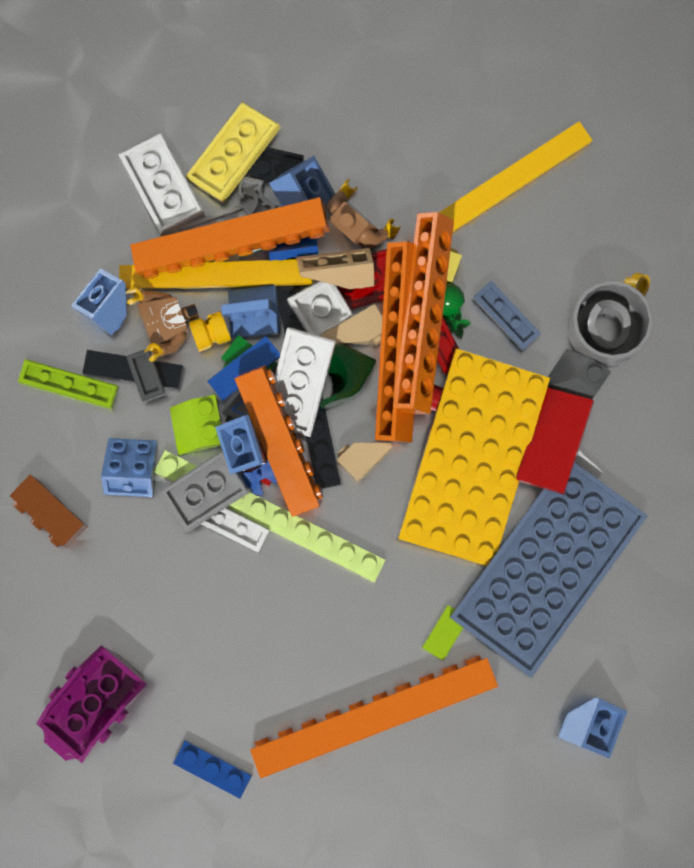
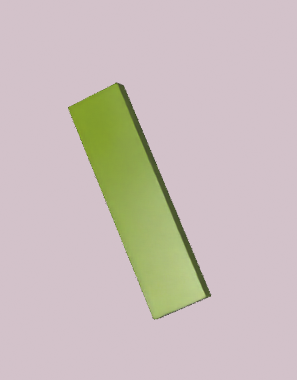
M27 359L24 360L18 379L20 384L110 410L113 409L119 390L118 385Z

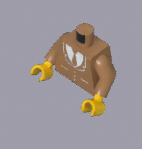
M349 179L342 184L339 191L328 201L326 210L331 215L328 220L352 242L364 249L366 247L373 248L388 237L395 238L401 226H393L394 219H389L384 229H378L346 199H349L358 187L351 188L348 185Z
M137 287L127 290L126 294L131 293L134 298L127 301L129 305L140 302L137 305L151 342L144 352L151 351L154 353L149 358V361L154 362L159 356L177 352L190 333L186 322L199 317L195 303L181 308L177 297H172L170 294L157 291H140Z

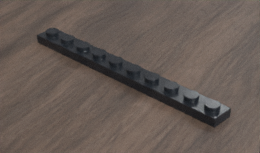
M300 285L277 286L278 304L285 335L288 327L306 332L287 301L289 297L301 291ZM319 406L312 436H306L315 483L316 485L319 484L321 489L341 486L326 410L321 409Z

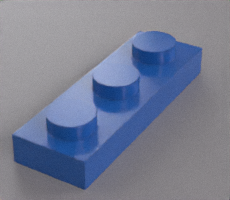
M186 740L173 762L174 765L241 799L252 777L251 774Z

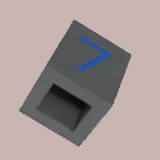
M239 390L230 396L222 411L223 415L227 417L226 422L249 414Z

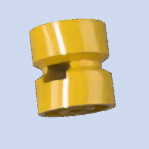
M221 311L208 315L207 320L199 318L188 322L199 352L212 348L215 342L221 345L232 341Z

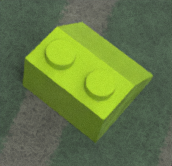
M216 395L190 399L170 407L178 456L222 448L215 428L223 424Z

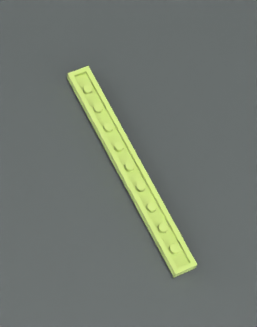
M165 450L154 473L174 482L198 466ZM252 493L247 494L226 508L374 583L386 561L298 516L292 517L290 512Z

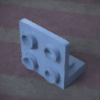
M108 439L101 474L104 495L153 497V468L157 441Z

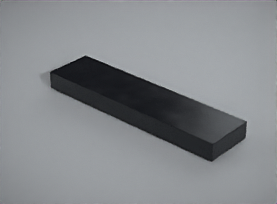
M93 350L86 351L83 375L135 383L126 356ZM155 361L163 387L180 390L184 366Z

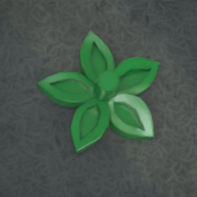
M460 309L453 317L442 316L445 322L449 324L450 332L454 331L455 335L462 339L463 328L468 327L471 322L466 319L461 320L462 314Z

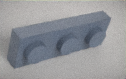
M492 281L473 296L475 302L521 351H524L541 335L538 329Z

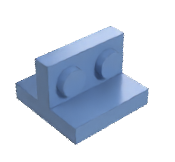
M276 285L228 291L229 304L221 305L222 315L230 319L231 339L235 340L238 335L246 339L280 334L278 290Z

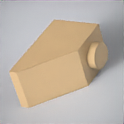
M354 442L351 446L346 444L337 453L339 456L337 463L358 484L393 450V446L390 443Z

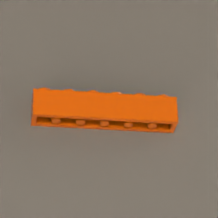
M266 365L238 375L234 379L291 516L294 517L320 507L321 499L324 498L322 489L319 484L315 485L312 478L314 475L312 465L309 461H305L302 454L305 452L303 443L300 438L296 439L292 431L295 429V424L290 415L287 416L283 407L286 406L282 393H277L274 383H276V378L271 369L268 370Z

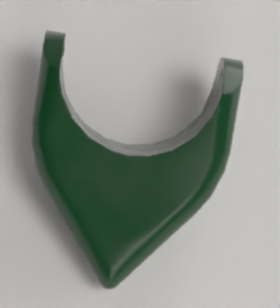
M336 343L329 367L333 392L330 397L320 402V408L326 409L337 406L357 394L375 366L376 359L349 346Z

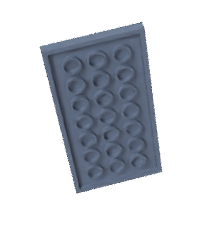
M574 463L565 495L546 489L540 492L449 618L532 678L648 515L581 466Z

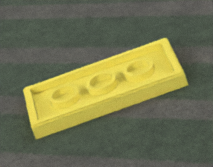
M242 102L187 173L186 179L224 203L280 130V125Z

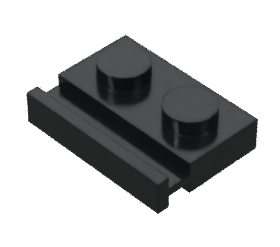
M266 147L252 165L249 177L264 180L265 184H269L284 172L303 162L304 155Z

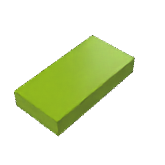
M449 605L445 608L422 646L424 650L444 661L463 627L449 618L455 611Z

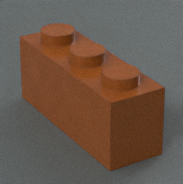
M31 474L10 495L14 500L12 505L22 514L26 511L32 517L30 522L40 531L44 528L50 534L47 538L58 548L60 545L68 548L88 527Z

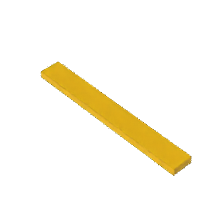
M579 121L439 213L454 220V233L591 144L593 140Z
M297 259L205 262L206 265L202 267L192 268L187 266L177 273H159V276L153 279H144V277L138 275L135 272L134 265H119V279L126 283V291L132 287H137L139 290L313 285V279L300 276Z

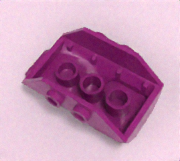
M102 645L78 668L74 666L65 676V679L68 681L62 688L58 686L48 698L51 701L36 723L43 729L44 743L65 761L77 759L83 763L99 742L104 744L113 733L110 730L116 722L120 724L127 717L129 712L126 709L147 685L143 677L133 667Z

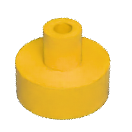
M636 272L631 278L626 277L624 283L636 288L645 296L650 287V278L648 275Z

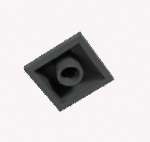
M566 349L548 376L550 381L547 388L593 399L611 371L590 357Z

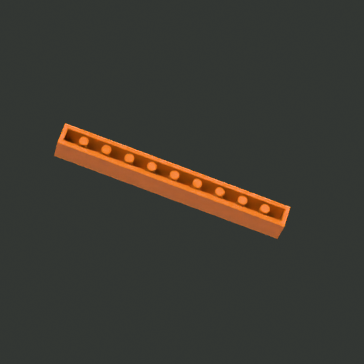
M480 655L466 660V666L458 668L457 664L442 669L444 674L434 677L433 673L419 678L420 683L411 686L410 682L395 687L397 692L391 695H387L386 691L372 696L373 701L365 705L363 701H359L349 705L350 710L340 714L338 709L325 714L326 720L317 723L316 719H312L302 723V729L293 732L292 728L277 733L279 736L277 739L269 741L268 737L255 741V747L251 748L250 752L260 779L497 688L498 684L488 658L481 659Z

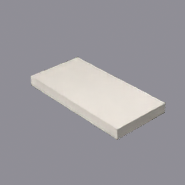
M162 133L119 154L161 236L205 215Z
M288 327L275 374L276 383H274L277 393L281 392L284 397L286 406L283 408L286 415H290L293 419L295 429L292 431L311 437L336 340Z

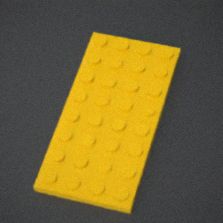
M457 348L454 350L397 539L485 566L490 563L501 544L519 484L516 477L526 446L531 442L550 381L549 377Z

